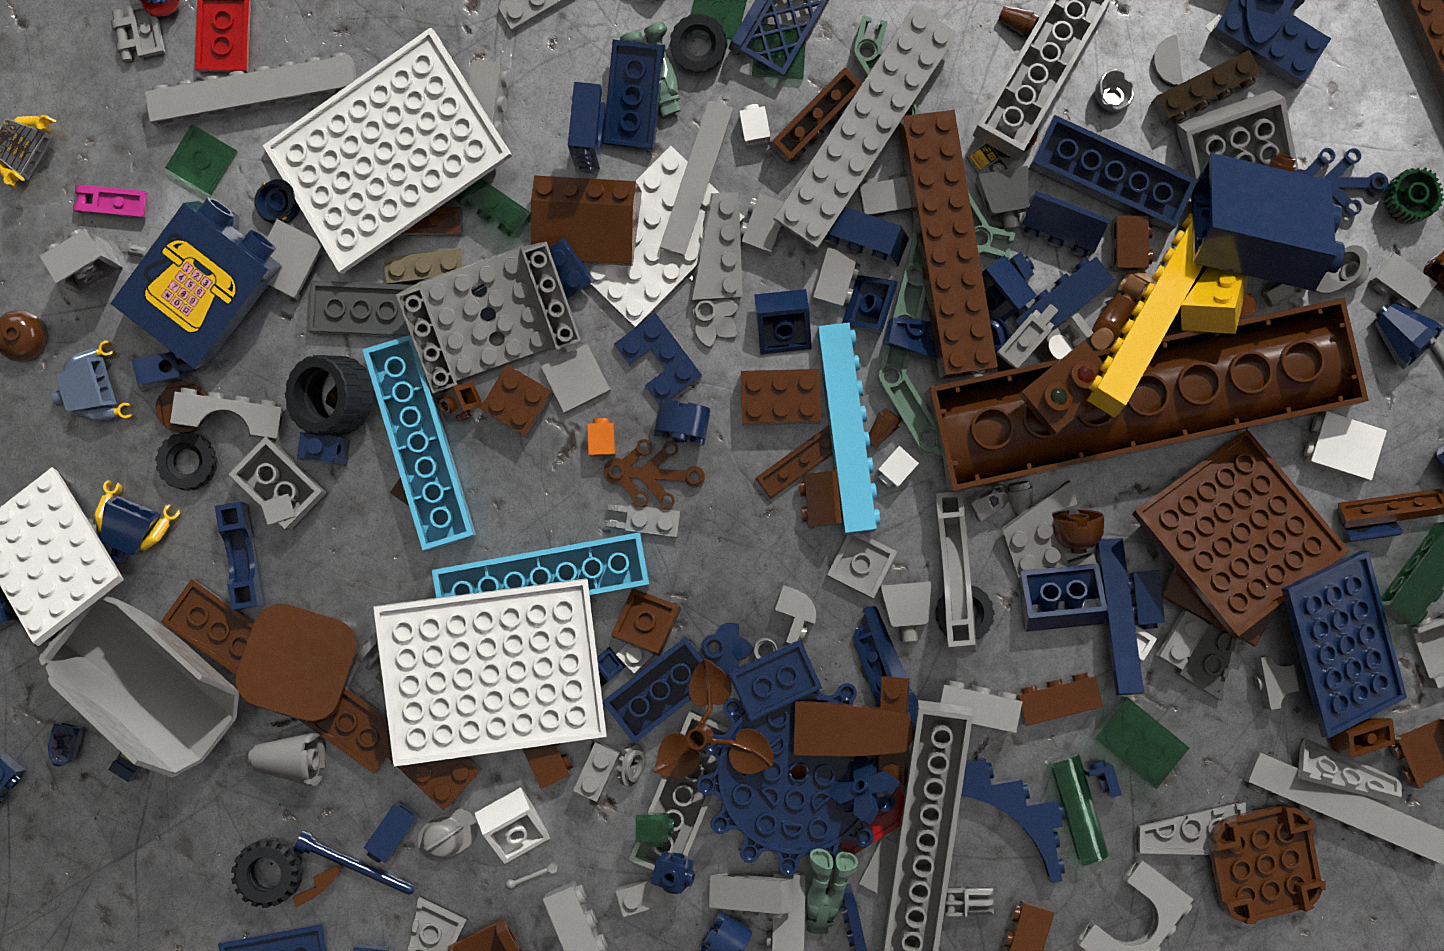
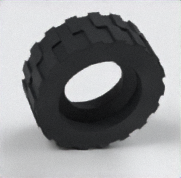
M692 14L684 17L674 26V30L671 32L669 43L672 56L679 65L687 70L694 72L710 70L718 65L726 54L727 36L724 28L716 19L708 15ZM694 30H703L711 38V48L705 55L695 56L686 47L687 36Z
M180 432L165 439L162 442V446L158 448V454L155 457L157 462L156 470L159 471L160 478L165 480L169 486L180 490L199 489L198 487L205 486L213 478V473L217 469V457L215 456L214 448L210 445L211 443L203 437L193 433ZM182 449H191L199 457L198 468L191 474H181L174 466V457Z
M972 586L973 604L978 611L975 621L977 640L990 630L989 628L994 622L993 615H995V610H993V603L989 599L988 594L980 588ZM944 592L935 608L936 622H938V627L947 636Z

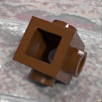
M473 381L462 385L457 383L453 387L444 389L445 392L436 397L446 422L457 419L458 422L467 420L472 417L471 412L482 405Z

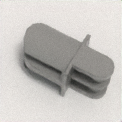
M948 888L945 903L947 905V912H945V916L994 915V909L969 908V906L994 905L993 898L968 897V895H991L994 893L993 888ZM955 893H962V899L955 900ZM955 905H962V911H955Z

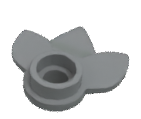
M720 298L715 301L711 299L698 300L693 306V317L697 321L695 332L699 340L704 345L711 347L716 336L722 338L735 337L737 335V327L731 315L737 311L739 306L728 298ZM704 307L709 308L711 311L710 315H701V309Z

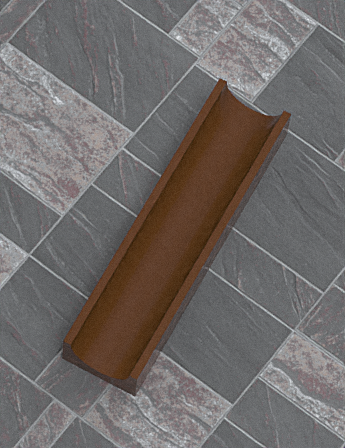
M1345 297L1239 320L1236 334L1187 331L1164 336L1129 401L1115 418L1091 404L1054 435L1049 433L1018 394L1060 359L932 386L924 393L926 403L929 404L940 440L945 468L946 493L973 489L1315 415L1326 411L1338 410L1369 401ZM1111 348L1094 351L1102 362L1105 361L1107 356L1112 357L1114 354L1110 351Z

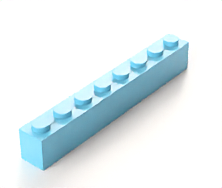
M850 323L818 326L817 337L834 467L838 473L843 536L875 532L877 529L876 525H880L879 509H874L873 499H877L875 483L870 481L869 474L873 473L872 457L867 458L866 447H870L869 433L864 432L863 422L867 421L865 406H860L859 396H863V386L861 380L857 381L856 371L860 370L858 355L853 353L852 346L856 345L855 330H850Z

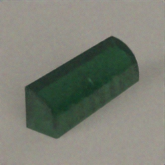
M1080 753L1050 761L1060 801L1064 806L1066 821L1078 863L1085 866L1107 858L1109 856Z

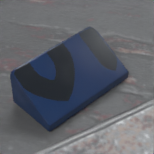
M1396 521L1345 528L1344 524H1341L1343 542L1345 543L1403 534Z

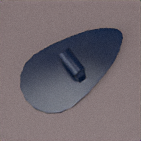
M1246 0V20L1252 40L1257 44H1261L1272 37L1284 22L1295 0Z

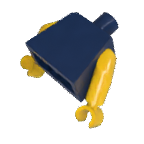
M108 480L103 484L106 494L102 495L94 517L98 531L101 533L100 541L112 547L111 559L116 562H124L127 554L135 555L140 550L146 551L159 542L169 529L170 521L178 520L181 512L178 510L175 516L169 517L168 511L172 505H167L163 510L164 517L161 519L160 513L119 497L123 489L120 483L116 484L115 490L110 491L112 482Z

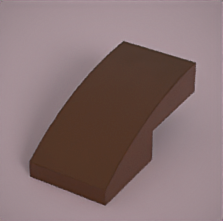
M338 865L313 877L316 884L315 887L292 897L295 906L298 907L308 902L329 887L344 869L343 866Z

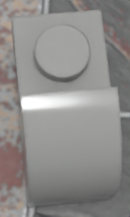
M1076 313L1051 331L1034 351L1043 362L1057 360L1049 349L1051 337L1062 335L1070 341L1072 348L1090 337L1093 331L1081 315Z
M783 585L774 610L794 617L785 642L792 643L799 639L803 642L807 627L803 626L804 621L815 624V606L805 593Z

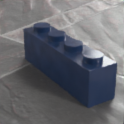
M1086 257L1075 266L1077 271L1069 277L1067 273L1054 282L1057 287L1050 293L1045 289L1034 298L1037 303L1032 307L1028 308L1025 305L1014 314L1016 319L1011 324L1017 330L1031 313L1033 314L1037 310L1042 314L1052 304L1059 310L1050 320L1054 325L1051 328L1053 330L1116 280L1097 257H1094L1091 261Z

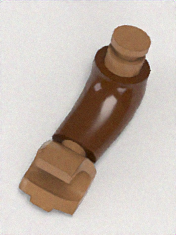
M1141 269L1138 271H1127L1117 288L1124 294L1116 293L1093 325V334L1090 336V340L1096 349L1112 348L1118 337H1121V330L1128 319L1132 317L1131 312L1137 304L1134 302L1135 299L1143 302L1145 299L1141 296L1149 283L1153 284L1155 281L1149 276V273Z

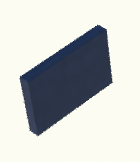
M801 639L728 672V676L749 722L822 689Z

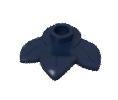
M736 623L721 625L715 634L707 636L701 644V651L704 657L714 661V664L727 675L728 672L739 667L737 660L748 656L753 651V646L746 639L737 636L739 624ZM713 642L719 645V650L715 653L709 650V645Z

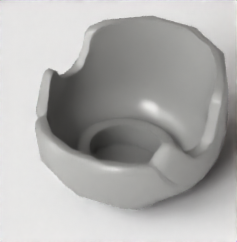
M1111 69L1104 73L1096 84V99L1106 110L1120 112L1127 108L1134 98L1133 82L1125 77V71Z

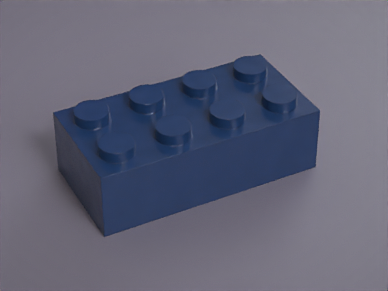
M1230 0L1209 34L1239 54L1250 50L1258 66L1295 89L1305 82L1331 40L1327 35L1293 14L1288 13L1284 22L1273 36L1264 43L1257 44L1252 40L1248 30L1246 0Z
M685 637L608 696L602 703L635 744L691 700L689 694L690 679L697 665L704 659L689 639Z

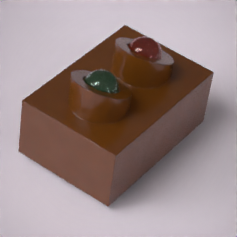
M1084 340L1018 395L1049 433L1054 435L1092 404L1087 401L1092 393L1089 386L1097 375H1102L1103 371L1099 369L1103 362Z

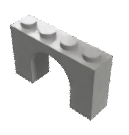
M1137 858L1122 879L1141 892L1151 903L1154 918L1150 930L1139 940L1123 942L1113 938L1090 921L1075 941L1084 950L1160 951L1159 945L1165 938L1169 939L1176 930L1175 924L1179 918H1184L1192 908L1191 902L1194 899L1146 862Z

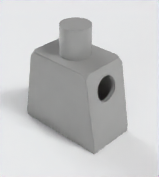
M931 581L880 586V593L889 626H901L902 642L918 641L917 625L928 624Z

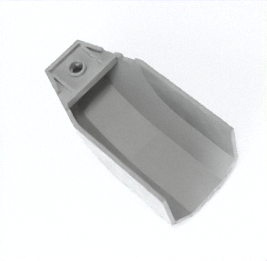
M106 595L102 596L40 646L34 644L27 634L32 646L36 647L40 657L38 659L41 665L46 668L50 685L134 765L173 778L203 762L237 718L239 691L170 630L142 611L118 599Z

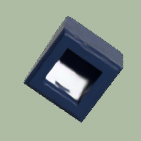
M610 647L597 656L600 686L603 687L626 667Z

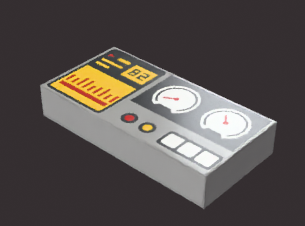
M987 143L966 157L978 174L1008 169L994 148Z

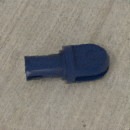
M991 318L990 324L996 354L1008 341L1010 334L1006 323L1002 319ZM996 354L998 372L1013 369Z

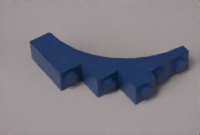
M985 758L966 760L961 796L991 804L1008 814L1024 829L1033 841L1043 860L1048 880L1051 883L1062 881L1061 874H1065L1063 859L1058 858L1056 848L1060 847L1058 833L1053 832V828L1063 827L1062 820L1066 819L1063 804H1059L1055 798L1026 803V799H1030L1027 783L1023 784L1022 779L1015 778L990 783V779L994 778L991 763H987Z

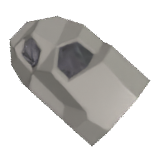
M991 484L967 498L966 501L980 522L1005 507L1009 498V490L1005 484Z

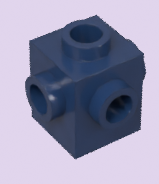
M662 853L656 859L651 884L662 887L667 893L681 894L688 886L691 887L696 874L693 871L694 861L687 859V856L681 853Z

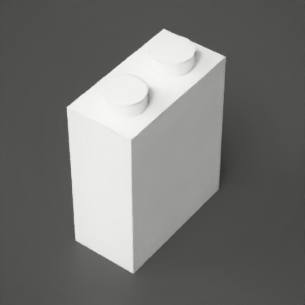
M1328 411L1316 416L1311 428L1314 431L1312 440L1307 442L1304 450V455L1307 456L1305 463L1360 481L1372 480L1387 430Z

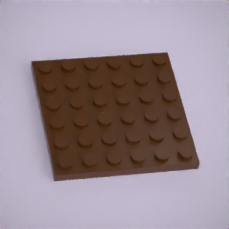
M1248 429L1132 513L1234 640L1285 601L1281 588L1332 565L1350 551Z

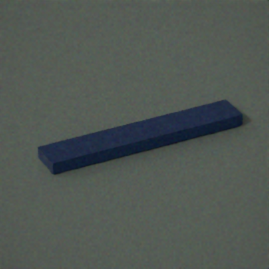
M1123 538L1101 539L1096 544V552L1108 609L1106 626L1116 696L1144 693L1131 593L1128 586L1129 579Z

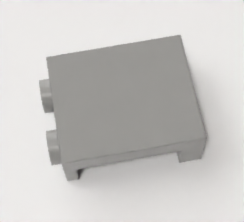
M277 219L267 239L276 247L271 257L282 267L265 289L267 290L271 286L278 290L277 296L289 302L292 298L299 301L301 297L299 293L319 254L323 255L326 250L320 240Z
M1444 611L1440 612L1441 617L1433 620H1431V617L1422 618L1415 621L1416 626L1408 628L1430 688L1444 687Z

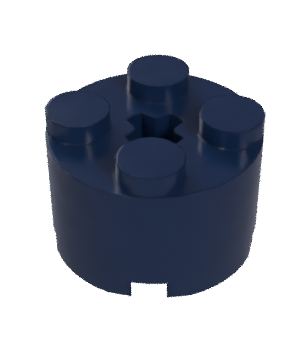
M661 399L653 436L662 439H668L670 436V438H673L672 441L680 444H688V440H690L689 443L705 445L710 408L689 402L685 404L679 403L680 401Z
M720 911L713 923L715 928L709 926L702 938L705 941V945L701 944L697 951H744L753 931Z

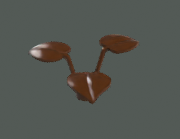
M702 660L697 665L689 684V694L693 703L697 706L708 704V708L701 720L698 721V727L691 729L687 736L681 733H673L663 739L654 767V772L667 777H684L694 773L701 763V756L697 750L705 748L710 744L732 745L733 747L729 751V760L733 768L741 773L754 774L773 766L774 760L771 746L760 732L750 728L741 729L738 731L735 741L714 739L711 728L705 726V722L713 709V704H723L729 698L732 690L731 681L727 674L710 660Z

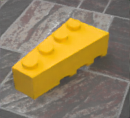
M1207 267L1181 304L1182 330L1236 334L1249 276Z

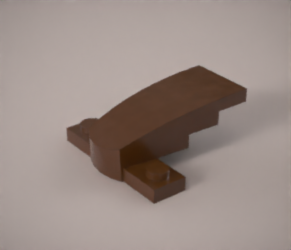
M881 677L880 707L834 702L795 701L794 755H879L878 773L886 771L900 781L899 785H905L907 751L911 745L914 732L913 720L908 711L909 677Z

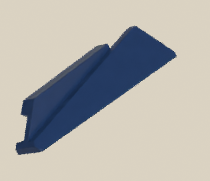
M872 606L863 609L864 616L860 627L856 628L853 639L877 706L880 707L881 677H907L877 607ZM909 682L908 711L911 714L914 729L918 700Z

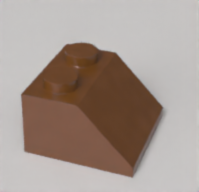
M837 470L804 474V480L799 481L800 496H805L806 506L801 507L802 522H807L808 528L840 525L842 521Z

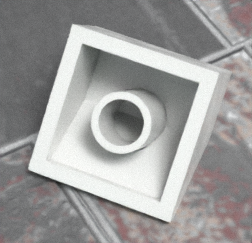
M521 787L475 812L483 836L504 864L550 839L534 806Z

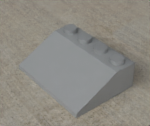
M1274 90L1176 123L1180 146L1190 175L1194 179H1198L1210 153L1269 166L1270 160L1274 158L1276 153L1286 154L1296 159L1285 97ZM1297 159L1295 160V163H1294V165H1296V169H1295V170L1298 169Z

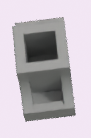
M1271 656L1255 657L1258 676L1255 677V683L1258 692L1262 693L1264 708L1269 710L1281 708L1283 698L1287 694L1299 691L1295 666H1279L1272 660Z

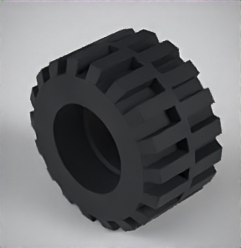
M277 838L261 839L240 851L241 854L236 856L234 860L236 864L231 870V873H234V877L231 880L232 884L236 883L237 885L235 892L237 895L239 893L243 895L242 900L245 903L250 901L252 902L251 906L254 907L259 905L262 908L274 907L290 898L297 891V886L302 881V878H300V875L303 873V867H300L302 860L300 856H296L294 847H288V842H280ZM263 857L274 860L281 870L280 882L273 888L262 886L255 878V864Z

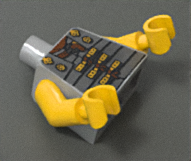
M41 115L40 117L21 116L16 117L14 120H4L0 127V176L3 178L4 183L13 190H17L15 183L18 180L24 181L30 178L52 140V137L48 135L52 134V131L49 130V125L52 122L56 123V120L46 115Z

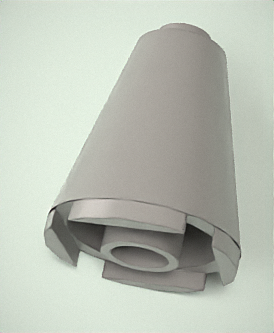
M308 733L256 744L253 750L249 752L248 761L255 771L307 786H315L322 779V776H318L320 768H325V743L323 739H318L319 733Z

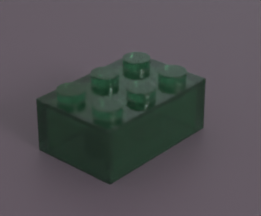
M1125 696L1120 698L1090 735L1105 750L1155 789L1160 786L1190 749L1135 702Z

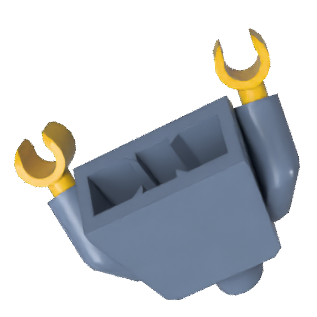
M103 341L98 349L91 348L74 354L64 367V372L57 376L56 380L59 390L53 392L51 396L56 406L64 405L67 412L76 411L79 417L91 421L114 419V416L129 419L133 416V414L124 416L121 412L124 406H132L129 403H122L118 408H113L117 403L103 357L110 359L116 355L115 350L109 353L103 352L106 347L112 345L110 341Z

